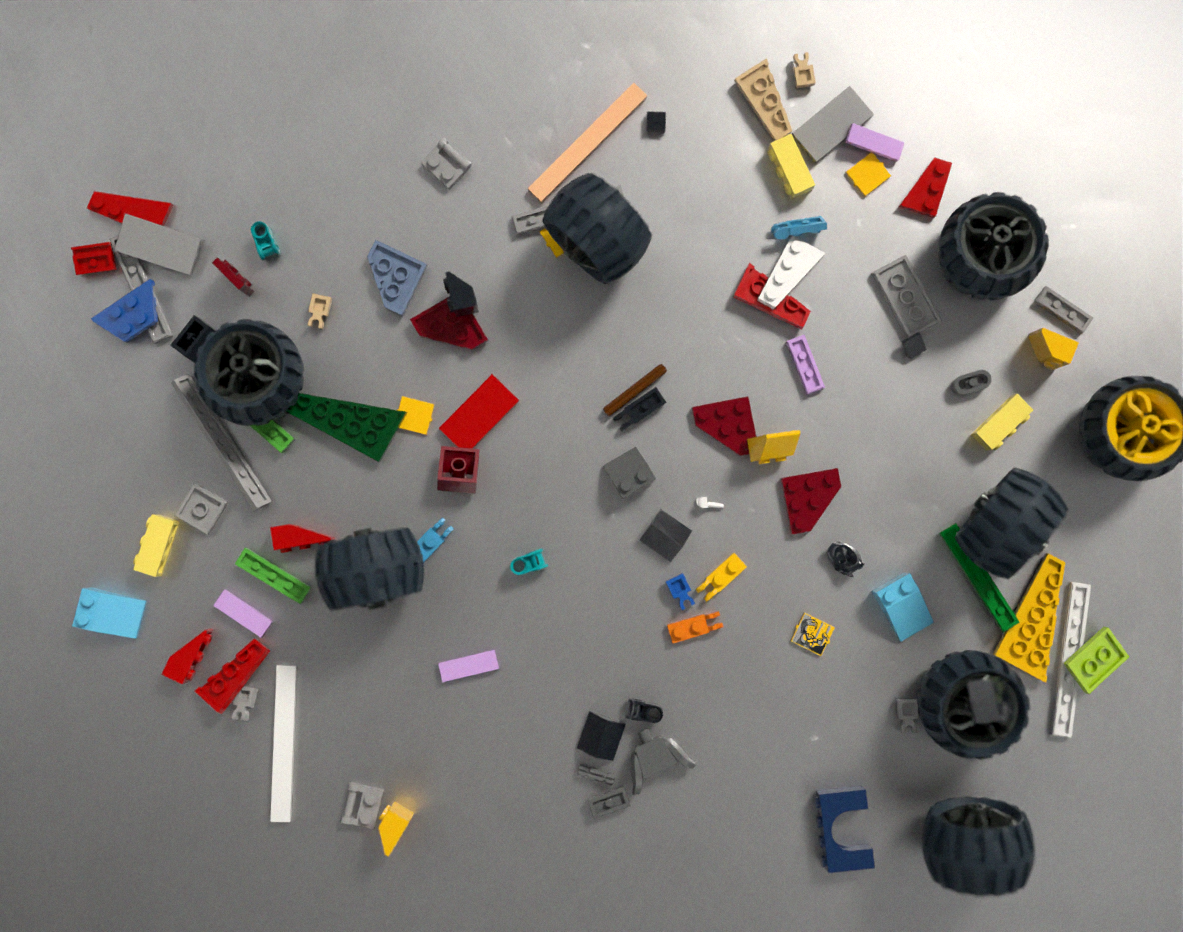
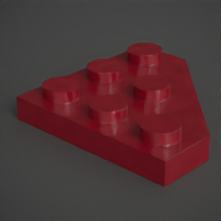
M447 298L410 319L419 336L469 350H474L489 341L473 314L456 317L454 312L451 313Z
M748 396L692 407L694 422L697 428L734 451L737 455H749L747 439L757 436Z
M838 468L781 478L791 535L809 532L816 525L841 488Z

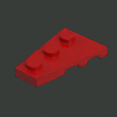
M934 157L898 207L935 218L952 163Z

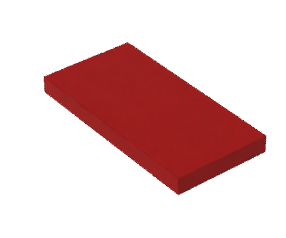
M491 374L439 429L457 447L473 449L520 400Z

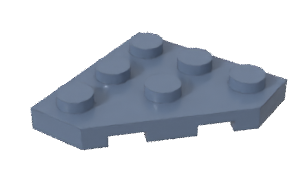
M375 240L367 258L384 307L403 316L428 265Z

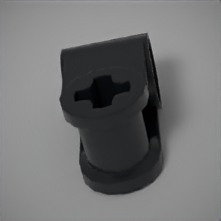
M628 698L629 709L625 718L650 723H658L662 720L663 709L659 704ZM653 708L658 709L660 712L656 718L649 715V711Z

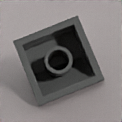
M636 447L603 465L622 499L656 479Z

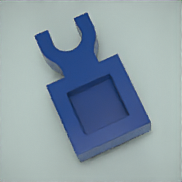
M683 573L665 581L673 598L679 597L681 610L686 609L683 605L685 600H689L691 605L695 604L694 600L687 594L691 589Z

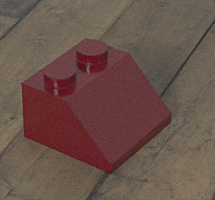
M441 446L437 490L476 494L480 449Z

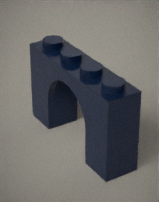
M863 786L817 790V797H814V805L819 812V816H816L817 827L821 830V836H818L820 848H823V855L820 856L822 867H825L828 873L875 868L873 848L869 844L844 846L836 843L832 836V825L840 814L848 811L868 809L866 789Z

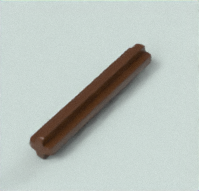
M659 364L603 408L605 414L611 416L667 372L665 366Z

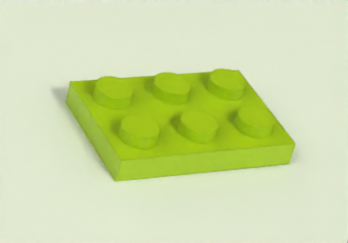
M1103 626L1063 664L1084 693L1090 694L1129 658V655L1109 627Z

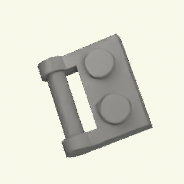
M443 138L421 164L450 190L469 170L472 163L463 159L448 145L449 142ZM443 150L461 166L458 170L440 155Z
M350 782L348 787L350 791L344 815H341L340 822L374 830L384 790ZM357 792H363L357 817H353L351 815Z

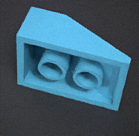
M904 572L871 591L900 642L934 623L922 594L910 573Z
M92 587L82 588L72 627L136 639L147 601Z

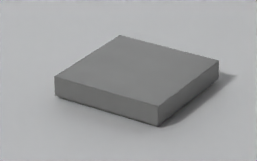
M193 483L174 516L202 533L209 535L227 506L228 501L197 483Z

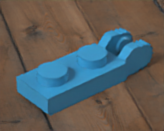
M822 216L790 220L772 225L771 232L776 239L783 240L789 235L800 236L803 233H819L821 230H827V222Z
M441 518L417 541L424 562L445 542L444 539L454 530L450 526L441 536L436 532L446 521L444 518Z

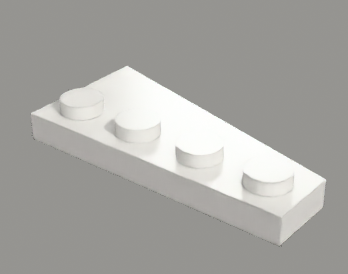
M791 236L757 301L775 309L825 253Z

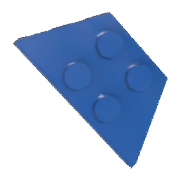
M147 280L92 317V321L124 342H128L158 322L156 298L153 295L154 280Z

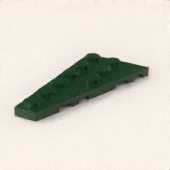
M298 393V400L295 405L290 406L286 410L289 414L377 462H381L408 413L304 393Z

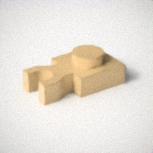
M808 52L804 53V60H799L798 54L793 56L794 63L797 65L793 69L796 88L815 86L816 84L813 65H808L807 63L809 60Z
M312 293L308 312L313 315L308 320L309 327H313L314 321H319L318 328H324L323 316H329L332 303L331 297Z

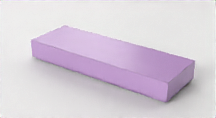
M852 123L845 143L897 162L900 159L905 142Z
M805 334L786 341L806 395L825 388Z
M226 589L223 590L213 605L260 638L265 635L273 623L271 619Z
M495 649L438 663L442 682L499 669Z

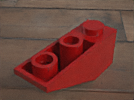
M295 524L270 527L273 549L280 550V553L291 552L293 547L299 546V550L311 548V544L318 543V545H322L335 540L333 536Z
M213 629L204 630L171 655L161 675L180 684L192 681L196 674L194 669L197 663L199 664L204 657L203 650L205 646L210 644L213 635H211Z

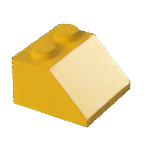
M1045 328L1038 329L1028 335L1039 362L1044 364V367L1055 370V368L1071 364L1079 342Z
M800 430L766 434L747 439L751 462L758 461L759 464L770 463V459H775V462L786 461V457L794 455L801 434Z
M395 801L392 806L387 805L379 818L382 821L379 825L380 836L385 855L388 857L414 815L412 811Z

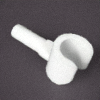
M707 497L696 499L698 508L714 507L723 509L724 504L708 503Z

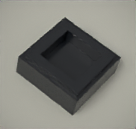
M647 111L646 132L665 133L666 112Z
M918 332L901 341L909 359L927 350L922 336Z

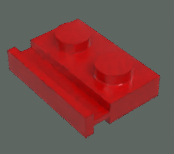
M111 242L71 247L76 275L116 270Z

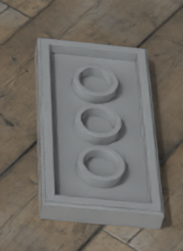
M849 86L795 130L792 136L810 158L817 163L847 138L852 123L861 126L874 113Z
M125 214L114 251L192 275L202 239Z
M906 255L871 273L906 338L917 332L921 333L942 321Z

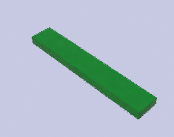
M954 523L939 532V535L1000 631L1005 632L1020 622L989 573L973 563L962 551L955 539V535L960 528L957 523Z

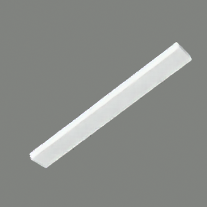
M1069 583L1050 734L1054 736L1072 738L1078 683L1063 663L1084 644L1091 585Z
M277 665L270 822H291L297 665Z

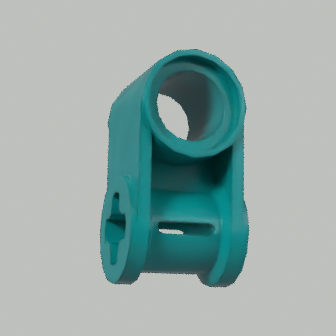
M261 221L253 223L251 233L261 260L263 261L266 257L274 254H281L271 228ZM264 227L265 233L262 236H258V230Z
M543 548L513 559L510 565L511 571L516 575H522L548 567L542 554ZM519 560L525 565L521 572H517L513 567L514 563Z

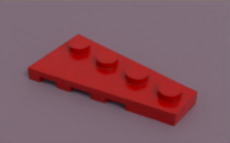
M94 191L87 209L121 224L125 214H129L164 226L173 204Z
M749 263L733 298L802 330L811 311L789 295L775 309L757 301L768 281V277L758 272L754 268L755 266Z
M254 638L236 654L235 659L230 663L224 664L220 672L209 677L207 683L202 687H198L194 692L217 713L223 714L269 654L270 650Z

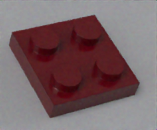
M217 257L212 262L241 292L249 297L255 292L251 288L252 283L238 273V269L226 259L222 261Z

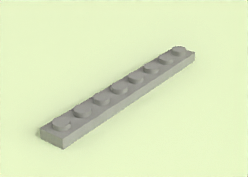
M190 374L174 379L171 382L172 386L253 511L271 503L270 497L222 423L201 398L196 383Z

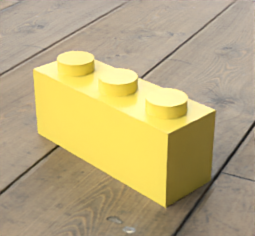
M792 134L770 143L767 154L769 159L774 161L776 165L777 176L782 178L786 194L790 195L791 199H794L813 190L815 187L814 180Z
M1018 393L1011 395L971 435L986 451L997 450L1003 444L1002 440L1006 436H1012L1017 431L1016 427L1020 423L1024 424L1031 417L1029 414L1033 409Z
M152 514L148 518L146 533L140 540L139 545L141 548L139 554L135 556L133 561L135 565L133 570L154 577L162 576L180 521L158 514Z

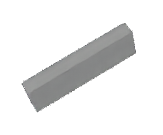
M1047 286L1042 289L1034 301L1035 304L1079 334H1083L1093 320L1092 316Z

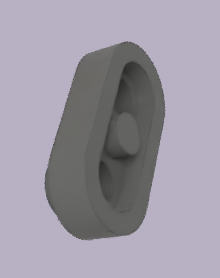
M978 370L955 378L952 388L955 393L965 395L987 388L991 384L992 378L986 370ZM978 377L982 378V383H978ZM960 382L964 384L963 389L959 387Z

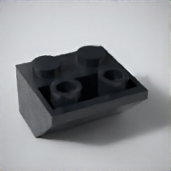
M445 272L446 278L443 279L447 294H450V297H447V302L451 313L454 312L456 317L479 313L473 287L451 272Z
M193 315L170 346L192 362L197 363L198 358L196 354L199 347L203 346L207 340L206 337L211 332L214 333L217 330L201 318Z
M1003 676L967 682L976 724L1012 717L1013 705L1007 695L1009 686Z

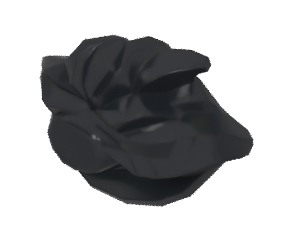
M837 541L828 548V559L839 573L854 577L852 573L863 568L865 563L862 562L861 555L852 546Z

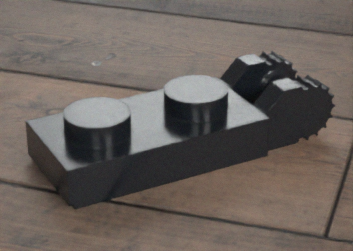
M655 387L625 407V410L612 419L619 421L626 414L629 415L631 420L622 424L619 428L622 432L667 402Z

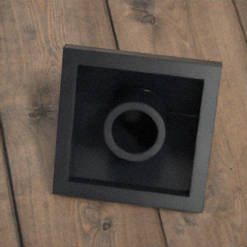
M660 509L639 541L671 562L686 543L692 530Z
M589 711L577 748L594 758L613 761L626 723Z

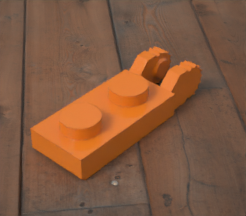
M719 611L705 615L700 614L667 624L672 643L723 628V623L719 622L707 626L706 622L707 619L720 616Z

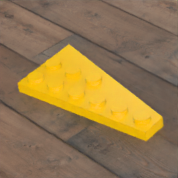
M1045 553L1014 613L1020 623L1003 633L993 653L994 656L1045 683L1047 681V666L1050 663V647L1053 644L1057 619L1056 610L1060 600L1058 598L1065 569V562L1049 553Z

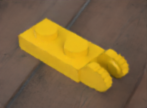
M733 552L706 577V580L696 588V591L698 593L703 591L710 583L714 589L705 595L704 600L707 602L717 592L725 588L747 566Z

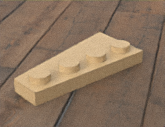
M766 58L736 77L734 81L772 139L776 141L791 134L792 128L786 111L782 106L781 97L776 89L775 80L770 72L769 63Z

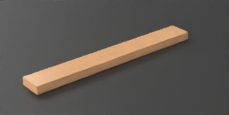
M633 83L528 188V191L542 203L647 98V95Z

